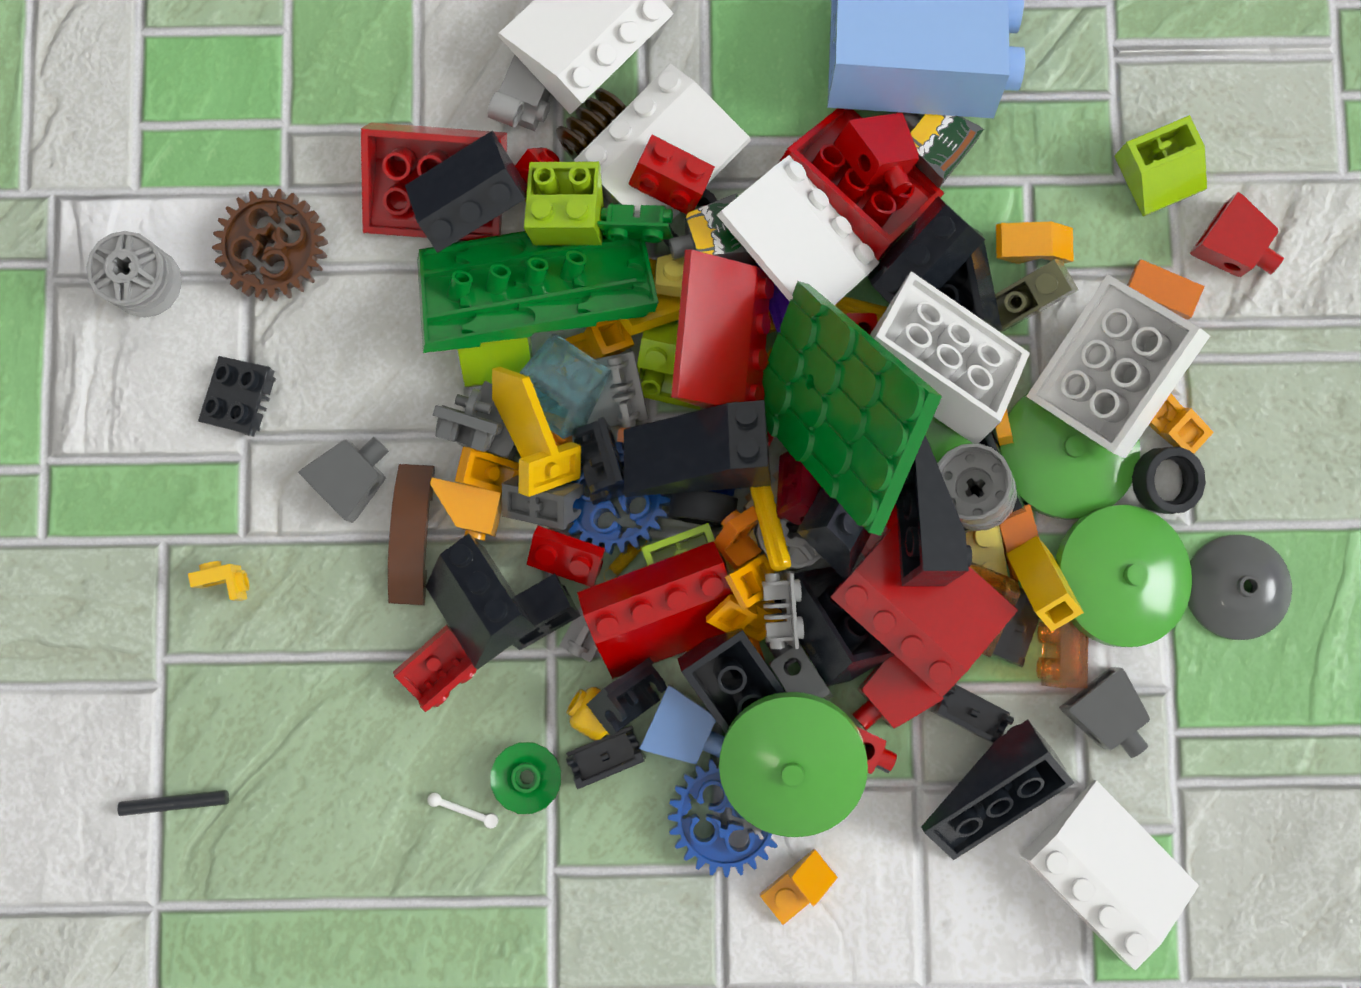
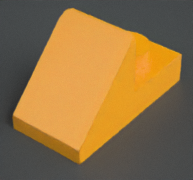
M463 447L455 482L502 493V483L519 474V463L470 447Z
M814 848L759 895L781 924L784 925L809 903L814 907L838 877Z

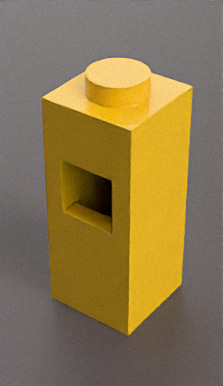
M1037 535L1006 554L1035 613L1051 632L1084 613L1053 554Z

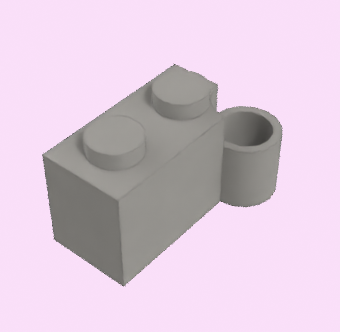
M515 54L499 91L494 93L490 101L488 117L514 128L519 125L535 131L539 121L544 122L550 109L548 100L551 93Z

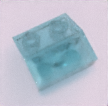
M556 333L551 334L520 371V374L530 377L550 430L563 439L573 435V430L587 424L611 373L610 369Z

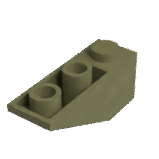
M1052 260L995 294L1002 330L999 331L1000 333L1079 290L1062 260Z

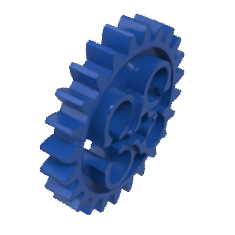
M616 442L622 466L624 467L623 442ZM582 466L580 468V479L572 481L573 483L583 484V495L573 503V508L581 509V513L577 519L570 522H574L568 532L573 536L582 532L579 540L589 542L592 539V544L599 547L605 544V551L609 555H612L615 545H618L620 552L623 554L627 552L628 543H631L639 550V539L641 537L649 542L653 541L649 533L651 528L656 531H662L661 526L656 522L658 518H669L668 514L662 510V506L670 505L671 500L664 497L663 494L633 497L618 496L623 511L630 514V519L636 525L642 526L641 529L636 527L634 529L627 528L626 532H623L622 537L619 538L623 527L616 521L606 529H600L598 526V519L603 513L611 512L616 518H621L617 507L610 500L593 505L590 497H585L584 488L587 483ZM638 497L646 499V507L641 513H630L629 507L632 500Z
M709 759V770L704 771L700 765H695L698 776L694 778L685 773L684 779L688 784L687 787L675 786V790L681 795V798H674L669 801L670 805L678 809L677 812L668 814L669 820L678 822V825L669 829L670 835H681V838L675 843V848L678 849L686 846L688 849L685 852L684 860L687 861L696 856V869L699 870L707 863L709 864V872L712 876L716 872L717 867L723 868L725 877L729 876L730 867H736L740 876L743 875V864L748 863L754 870L757 869L755 857L759 856L764 860H768L769 857L764 850L765 847H778L777 843L771 838V833L762 830L763 839H760L752 828L748 829L749 840L747 844L737 848L729 843V836L733 831L743 830V823L728 820L726 825H722L720 817L706 813L705 818L714 826V832L708 838H700L694 833V827L700 821L699 816L693 814L683 818L692 808L689 794H692L699 804H703L704 789L709 785H717L723 790L722 799L717 803H709L708 809L723 813L725 808H731L732 816L744 819L729 802L721 784L719 767H716L713 759Z

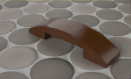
M399 464L392 502L388 549V603L425 605V586L427 583L425 562L430 501H433V488L430 482L431 478H434L435 466Z

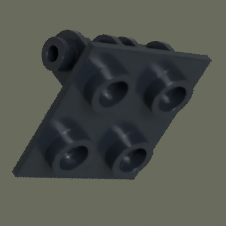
M219 356L198 422L254 437L256 431L260 432L263 414L257 412L258 410L264 412L267 410L266 407L260 405L261 400L270 401V398L264 396L263 393L270 395L273 384L276 382V378L273 377L275 371L269 366Z

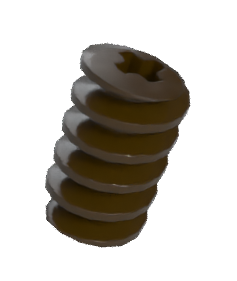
M603 88L595 91L596 99L591 97L585 101L586 108L578 107L576 109V118L571 116L566 119L567 128L559 126L556 129V134L562 147L573 160L626 108V105L618 97Z

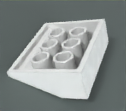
M533 0L498 33V37L571 115L673 15V12L662 0Z
M670 63L574 159V162L599 161L603 196L612 204L634 205V217H640L641 205H665L666 209L673 210L674 219L680 211L642 193L628 184L651 135L653 134L715 166L708 183L751 139L694 80Z
M790 155L775 165L717 214L719 219L789 301L793 299L792 294L797 281L810 284L835 305L879 264L872 249L858 238L848 220L837 213L829 203L827 195L812 183L802 165L794 161Z
M912 271L870 334V336L942 395L933 417L973 444L981 442L1001 422L1030 355V352Z
M1107 274L1026 397L1113 454L1126 458L1210 335L1195 324Z
M1094 780L1020 854L1124 963L1134 970L1162 944L1199 887L1186 871L1097 780Z

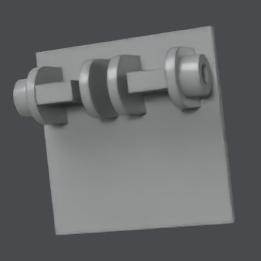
M634 351L565 365L580 427L598 421L597 419L601 417L606 419L610 427L622 425L623 428L635 426L636 422L649 419Z
M782 570L779 573L765 574V581H762L763 600H781V602L765 603L763 608H782V613L764 615V619L784 620L765 623L766 642H770V649L785 648V642L793 648L799 649L798 639L804 638L803 619L801 616L797 617L796 602L801 601L800 580L794 579V573Z

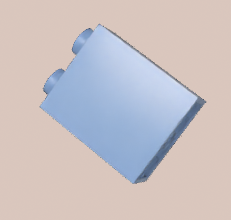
M831 0L827 108L994 118L1004 90L1019 91L1023 81L1024 47L1009 46V33H1018L1020 29L1024 0Z

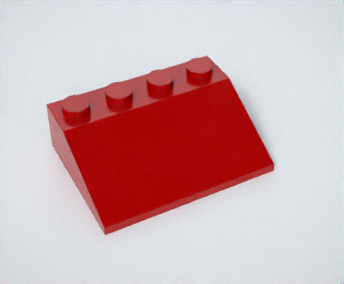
M837 108L789 146L779 162L790 155L794 161L801 164L806 171L807 177L818 189L827 195L832 207L840 216L848 220L853 232L863 243L872 249L875 258L879 261L937 196L942 198L945 193L915 165L907 174L912 185L906 192L900 195H893L887 183L869 186L864 184L834 143L849 120L862 117L853 109Z
M370 122L362 127L363 233L427 238L417 223L405 185L490 131ZM494 132L507 152V132ZM502 214L459 240L469 241L501 235Z
M685 250L671 398L705 409L726 403L764 400L762 379L763 370L766 368L768 361L765 346L766 335L771 328V319L768 313L769 302L774 293V283L761 268L696 250Z
M897 522L831 595V598L941 697L971 668L1018 611V608L971 567H969L968 572L946 586H902Z
M714 541L577 592L585 621L612 679L624 675L649 657L654 664L690 650L707 638L726 633L706 622V616L728 595H734L725 579L728 574Z

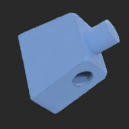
M668 684L640 749L697 764L702 751L720 758L724 736L711 731L716 720L707 709Z

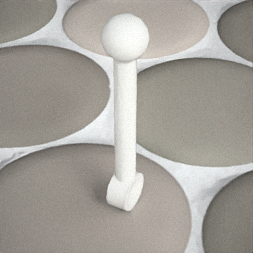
M431 793L427 798L430 806L436 807L440 805L484 822L487 828H494L498 824V817L493 813L484 815L444 800L438 793Z

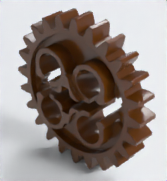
M264 188L262 198H258L253 191H250L249 202L245 203L238 197L236 198L239 206L237 210L228 206L225 208L231 216L228 220L218 218L217 221L224 227V230L213 232V235L221 240V243L213 245L212 249L222 255L214 261L220 267H225L221 271V275L226 279H231L230 285L236 290L242 287L241 292L246 296L250 297L255 291V297L263 301L268 292L269 297L273 301H278L279 292H282L290 299L292 298L291 288L296 287L299 291L304 292L302 281L305 279L314 283L315 280L310 274L311 271L323 270L316 261L317 259L327 258V254L319 249V247L328 244V240L324 236L319 235L326 229L322 223H316L320 217L315 210L309 211L311 206L305 200L299 203V198L294 193H291L286 199V194L281 189H278L273 197L270 191ZM279 206L286 216L298 215L292 219L290 217L285 218V224L292 231H300V237L293 243H287L288 234L281 227L278 226L276 228L272 223L268 222L265 227L257 229L258 221L268 216L279 224L281 222L277 208ZM267 243H271V244H274V243H275L274 247H271V246H267V247H266ZM248 247H253L252 255L261 263L265 262L270 267H273L278 261H284V268L277 274H272L264 266L259 268L260 274L263 276L264 283L262 284L255 274L243 275L249 271L251 273L255 272L257 267L249 259L242 260V252Z

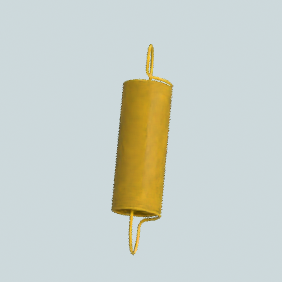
M631 543L628 544L626 554H619L609 565V569L619 576L638 553L642 551L641 546L637 550Z

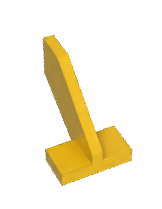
M503 367L493 368L492 400L521 456L519 459L518 493L530 497L580 479L581 445L568 442L556 446L530 377Z

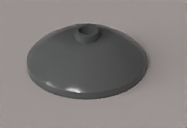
M1227 535L1206 543L1191 559L1192 588L1188 606L1196 620L1213 634L1232 640L1258 638L1273 630L1286 615L1292 597L1291 576L1287 565L1279 553L1264 541L1247 535ZM1246 580L1252 584V590L1249 593L1243 587Z

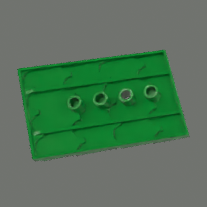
M526 231L453 243L438 253L434 247L419 249L417 265L423 353L480 347L483 342L528 338L534 333L593 327L596 326L597 322L645 317L650 312H655L659 303L646 243L642 239L628 238L626 242H614L603 236L602 245H533Z
M797 281L792 294L793 299H790L780 326L781 331L777 334L768 358L769 363L763 372L762 386L764 388L768 432L771 436L777 437L792 457L806 467L826 493L841 504L857 525L864 527L868 533L881 536L942 395L810 284Z

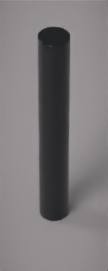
M227 790L122 801L118 803L117 811L119 816L227 805L229 803V793Z

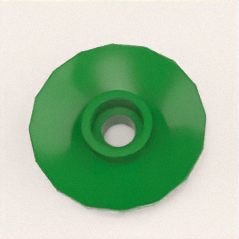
M519 742L505 748L495 759L490 771V786L496 800L505 809L517 814H534L546 809L556 798L561 786V769L556 757L546 747L534 742ZM529 770L533 773L534 779L531 783L522 781L521 773L523 771Z

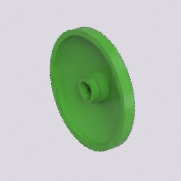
M1027 394L1018 400L1008 412L1014 443L1001 445L999 448L1012 472L1023 504H1030L1032 510L1051 518L1073 520L1080 519L1094 510L1113 506L1125 495L1132 485V474L1135 464L1140 459L1139 439L1127 457L1124 458L1113 454L1026 397Z
M1115 505L1100 508L1084 515L1075 522L1059 545L1055 560L1084 612L1071 620V622L1090 639L1112 647H1139L1161 639L1180 621L1191 594V564L1182 540L1175 530L1160 516L1144 508L1131 505Z
M783 692L755 701L741 711L733 720L722 742L719 773L722 787L729 802L746 821L774 835L806 837L831 829L853 811L865 789L868 764L862 736L854 722L845 712L833 703L815 695L800 692Z

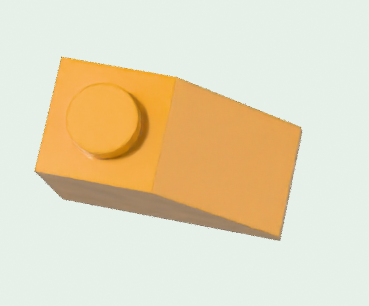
M431 478V487L455 526L465 530L464 536L469 533L476 540L485 541L486 535L496 537L502 512V493Z

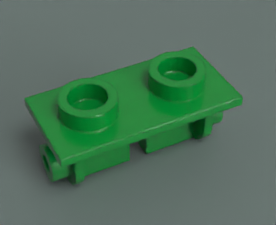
M609 204L608 207H602V221H597V225L604 238L614 242H626L630 238L642 239L648 243H660L663 239L673 238L668 223L672 224L673 210L666 209L665 205H641L640 217H634V205Z

